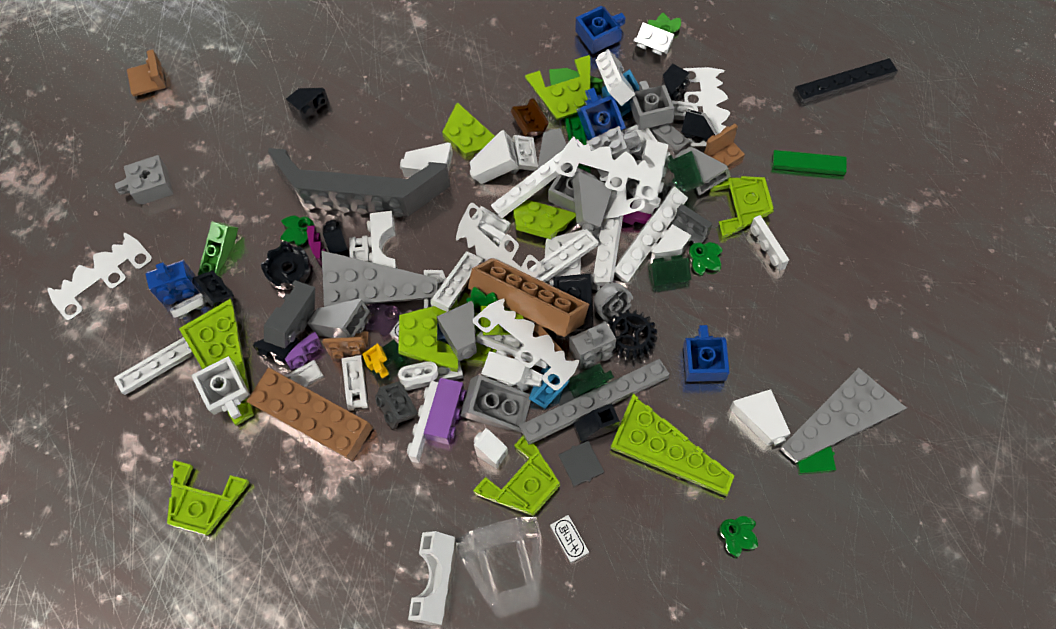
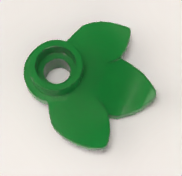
M295 215L282 219L281 222L287 229L280 239L289 243L295 242L297 246L304 244L308 240L307 227H303L306 225L314 226L313 221L308 217L299 218Z
M697 242L692 244L689 248V255L692 258L693 270L700 276L706 269L719 271L721 269V261L717 255L723 251L721 246L713 242L706 244ZM696 249H700L701 254H698Z
M473 287L471 297L467 298L466 301L467 303L472 301L475 312L480 313L481 306H488L498 301V298L494 292L485 295L477 287Z
M740 516L735 520L726 519L720 525V534L725 539L726 549L735 557L740 556L742 548L751 550L758 547V539L752 532L756 522L752 518ZM729 526H732L733 533L729 531Z

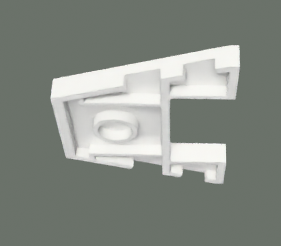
M601 226L594 231H589L598 242ZM585 230L546 239L545 257ZM581 258L554 277L580 274ZM592 283V292L597 293L600 286H594Z

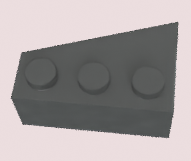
M296 280L292 284L293 290L291 293L284 295L283 300L285 302L280 308H275L264 324V341L282 348H286L290 342L295 340L300 332L305 330L308 321L315 312V287Z

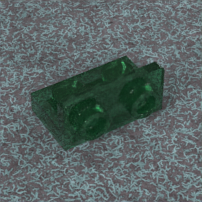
M692 151L677 158H674L672 155L668 156L670 161L668 167L671 173H674L675 178H673V182L677 189L680 188L683 193H686L704 185Z
M682 255L671 256L669 261H664V258L652 259L653 263L648 264L651 269L653 286L692 280L689 259L683 258Z
M394 339L382 347L388 359L383 364L389 374L394 368L401 367L408 359L407 356L398 354L399 345ZM365 360L362 361L376 381L382 379L379 372L376 373L374 369L371 371L367 367Z
M597 364L569 378L570 382L567 385L573 397L576 398L608 382L614 376L611 370L605 373L601 365Z

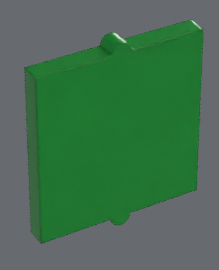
M831 446L797 462L799 474L836 471L833 457L835 452L832 451Z

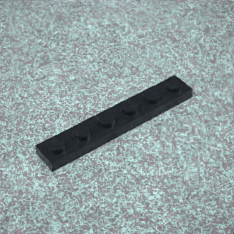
M888 58L795 86L794 91L801 104L895 76L898 70L891 59Z

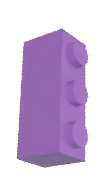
M444 378L439 379L423 433L426 440L449 444L450 439H454L456 433L454 425L456 420L460 419L461 401L464 402L467 393L463 382Z

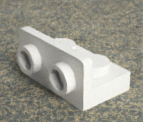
M642 23L637 38H634V42L637 43L639 48L646 50L649 47L653 49V53L662 55V53H668L674 34Z
M514 135L512 142L518 168L512 170L511 173L516 174L519 169L536 171L538 162L534 138Z

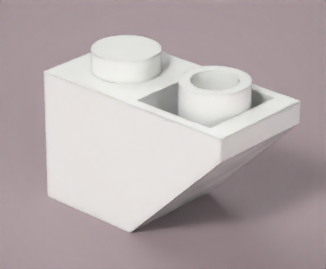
M672 224L668 230L665 229L659 243L655 242L650 250L652 253L651 261L657 262L680 258L690 243L691 235Z
M487 428L482 433L479 432L476 435L474 448L477 457L497 469L508 454L507 446Z

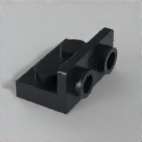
M214 271L193 277L192 283L212 308L219 306L229 299L233 301L234 294L232 290L226 287L222 278Z

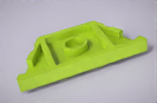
M459 103L455 105L442 131L443 137L465 157L479 153L495 137Z
M530 200L524 201L513 210L516 230L547 239H552L559 232L565 230L570 222H576L575 212Z

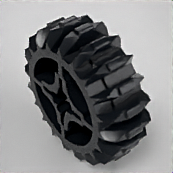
M627 309L626 314L620 311L618 316L614 315L612 321H608V325L616 338V345L612 353L618 352L619 358L625 355L626 361L629 359V356H632V359L635 361L637 355L641 359L644 358V353L649 355L650 349H654L655 342H657V336H655L657 335V329H654L655 323L650 322V316L644 318V312L638 315L636 309L633 313H630ZM623 326V332L616 337L615 332L619 327ZM646 333L647 339L640 344L639 338L642 337V334Z

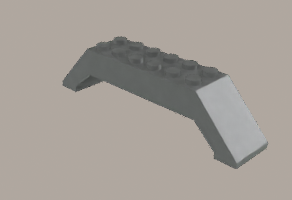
M268 149L277 172L301 205L308 209L320 208L327 211H352L361 214L392 211L395 217H409L450 187L447 163L429 162L427 167L408 179L301 170L292 162L286 149Z

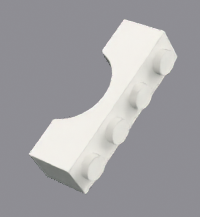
M609 49L602 52L595 61L608 92L622 106L635 95V92L622 74L624 68L621 62Z
M647 139L641 161L645 160L649 168L657 166L658 163L662 162V178H664L667 170L664 164L668 162L670 152H667L669 144ZM660 182L654 200L644 199L645 207L639 210L640 212L652 214L655 208L658 209L661 200L658 197V193L662 192L664 182ZM639 184L636 187L633 198L637 197L636 192ZM644 186L641 189V193L644 196H651L653 189L649 186ZM634 200L631 208H638L641 205V201Z
M392 211L370 213V221H367L368 231L371 232V236L368 237V244L370 248L372 247V253H369V260L372 263L398 269L395 259L389 258L382 253L384 244L390 238L396 236Z
M436 531L422 533L419 554L428 565L429 580L425 590L420 595L411 598L408 620L428 625H442L455 537Z

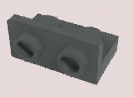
M682 203L677 208L675 219L669 225V228L673 224L690 234V242L693 244L697 242L703 243L710 234L712 227L710 221Z
M400 381L379 388L375 401L377 406L383 411L384 419L391 429H395L398 423L417 416L418 412Z

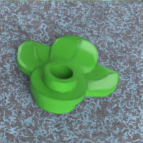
M661 13L657 20H648V25L673 33L680 29L681 19L675 18L670 20L665 13Z

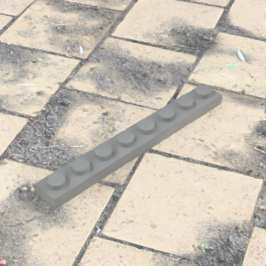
M658 359L519 425V428L528 445L577 422L592 410L611 403L613 405L669 378L670 374L661 360Z

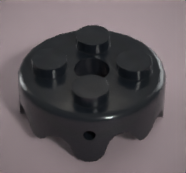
M284 241L280 243L278 248L268 251L266 261L261 262V268L272 286L282 290L293 289L292 284L295 280L301 283L307 280L311 272V262L302 247H294L289 242ZM292 265L290 271H283L285 266Z

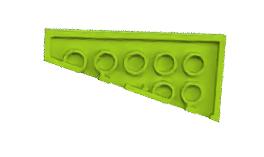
M231 299L179 328L202 369L229 356L234 361L249 391L234 306ZM248 398L237 405L242 416L236 419L231 417L236 426L254 416L253 406L246 402Z
M635 394L632 395L610 449L724 496L728 495L734 479V475L715 459H711L703 452L704 450L699 446H695L688 440V437L667 420L657 415L651 407L641 402Z

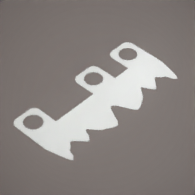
M710 67L684 68L686 71L696 73V77L692 80L689 79V81L700 82L701 91L686 92L684 94L685 102H689V95L694 94L698 96L699 101L694 104L696 106H703V113H706L717 134L721 133L727 127L721 125V123L727 120L730 111L716 106L728 99V96L717 88L723 82L718 80L716 76L725 70ZM688 137L691 146H706L707 144L705 141L695 143L692 141V138Z
M575 137L565 146L556 168L558 174L573 177L578 164H584L608 171L609 174L605 186L609 189L619 192L623 191L627 179L632 178L640 181L636 192L637 197L649 201L655 199L662 179V162L652 168H649L645 160L637 165L634 157L628 152H624L617 159L613 160L610 147H599L591 151L589 144L578 147L575 143ZM570 163L573 166V170L565 173L561 170V165ZM613 177H618L622 180V185L620 187H613L610 184V180ZM644 186H649L653 189V194L651 196H644L641 193V189Z
M641 143L638 145L636 150L631 151V154L639 152L641 150ZM641 160L636 161L637 164L642 162ZM608 176L600 177V181H606ZM613 177L610 180L613 187H620L622 185V180L618 177ZM626 185L623 191L612 190L609 198L610 201L607 204V208H610V210L604 215L603 219L616 218L642 210L645 207V201L639 197L627 200ZM640 200L641 205L638 208H630L631 202Z
M470 203L459 223L456 240L466 237L468 248L475 245L476 255L483 258L482 263L490 258H495L536 278L542 268L541 263L532 255H528L520 267L512 260L519 248L518 242L507 234L498 247L477 228L483 212L474 203ZM471 208H475L478 211L479 215L476 220L471 219L469 216ZM511 240L513 242L514 250L512 252H508L505 249V241ZM532 260L536 263L537 270L535 272L528 270V261Z
M124 233L123 245L113 244L112 253L100 252L93 255V269L79 265L73 273L72 282L63 280L60 290L47 288L52 303L66 320H71L82 311V306L74 297L102 278L109 288H114L125 280V275L118 268V265L128 259L137 269L142 268L151 261V255L138 240ZM138 254H145L146 261L142 264H137L135 257ZM112 273H118L120 279L116 283H110L108 280L109 276ZM68 305H76L77 311L74 314L67 315L65 313V308Z
M504 299L489 304L473 318V323L483 332L488 333L499 324L519 340L524 346L515 354V357L527 368H532L540 359L547 363L551 368L542 376V380L552 389L559 390L575 373L579 360L566 361L564 351L555 352L554 343L549 335L533 337L534 323L525 319H515V311L504 310ZM481 317L488 318L491 325L487 328L482 327L478 320ZM523 352L530 353L533 356V361L530 363L524 362L521 359V354ZM550 374H555L560 378L558 385H553L548 381Z

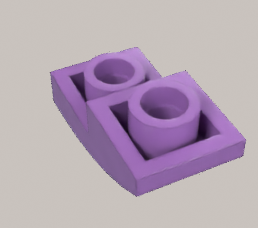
M316 332L304 338L287 355L285 360L290 370L302 367L308 362L306 355L314 353L318 348L322 347Z

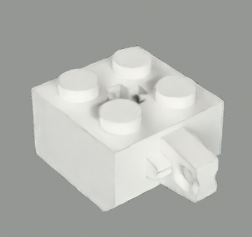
M498 350L496 353L489 351L481 373L489 379L523 392L529 389L530 386L541 387L543 381L542 374L534 371L532 368H527L516 357L514 359L510 358L507 353Z
M229 356L191 375L207 409L213 415L221 411H228L233 419L242 416L237 405L250 397V393L234 361Z

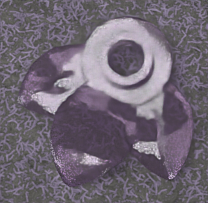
M375 303L367 306L373 316L368 320L365 328L371 331L379 330L381 336L390 334L395 323L399 321L400 310L395 306H387L384 303ZM390 314H395L394 317L389 318Z

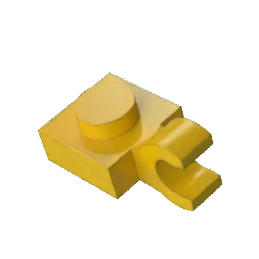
M377 343L362 354L367 367L371 371L374 369L376 373L379 372L382 379L389 375L388 370L383 364L388 359L381 345Z

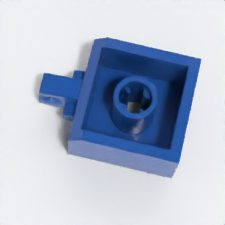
M599 6L576 17L575 31L593 54L621 41L622 29L620 27L625 24L626 17L623 13L611 16L605 7Z
M594 88L585 91L588 99L585 101L586 105L576 110L588 141L617 126H620L621 130L626 128L616 100L611 95L601 98V95L597 96Z
M184 260L167 266L162 262L156 264L157 269L146 272L149 290L163 305L173 304L175 301L191 298L199 294V290L192 283L195 274Z
M700 325L698 329L699 336L685 338L683 344L686 382L726 381L729 375L726 338L709 336L708 325Z

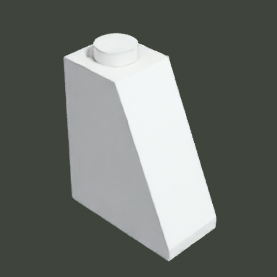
M504 130L500 131L470 161V175L474 180L476 179L480 184H483L518 168L512 138Z
M444 143L406 152L404 159H401L400 169L403 171L404 177H411L427 167L429 162L447 163L449 171L453 155L451 143Z
M771 389L732 402L731 411L767 446L771 444L778 446L786 442L791 433Z

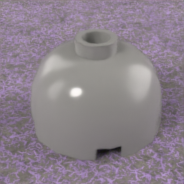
M608 283L597 291L594 297V307L599 316L608 322L614 315L618 316L620 311L626 314V310H630L632 306L630 301L631 299L633 300V296L623 285Z

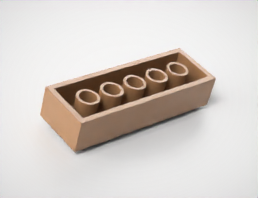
M492 258L473 267L471 270L468 289L472 290L473 287H477L485 295L494 292L498 300L504 299L503 306L506 309L515 311L522 315L523 318L530 319L538 323L539 326L554 331L559 336L565 337L584 324L589 307L588 303L516 268Z
M269 367L246 401L255 408L352 462L373 428L364 419Z

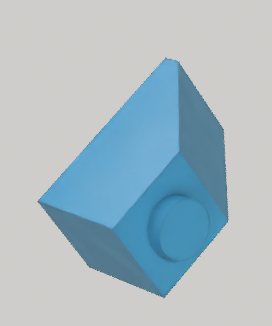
M551 367L543 368L539 373L544 375ZM550 374L548 381L553 385H558L560 378L555 374ZM570 380L559 390L552 389L542 381L541 387L533 386L529 400L545 409Z

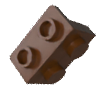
M531 98L527 105L513 106L510 111L526 137L543 135L549 124L534 98Z

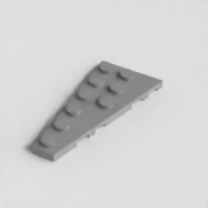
M322 251L324 307L355 299H362L364 304L432 299L438 291V279L435 277Z
M858 368L791 436L780 450L797 463L827 447L835 445L843 439L845 440L872 427L874 424L905 411L907 407Z

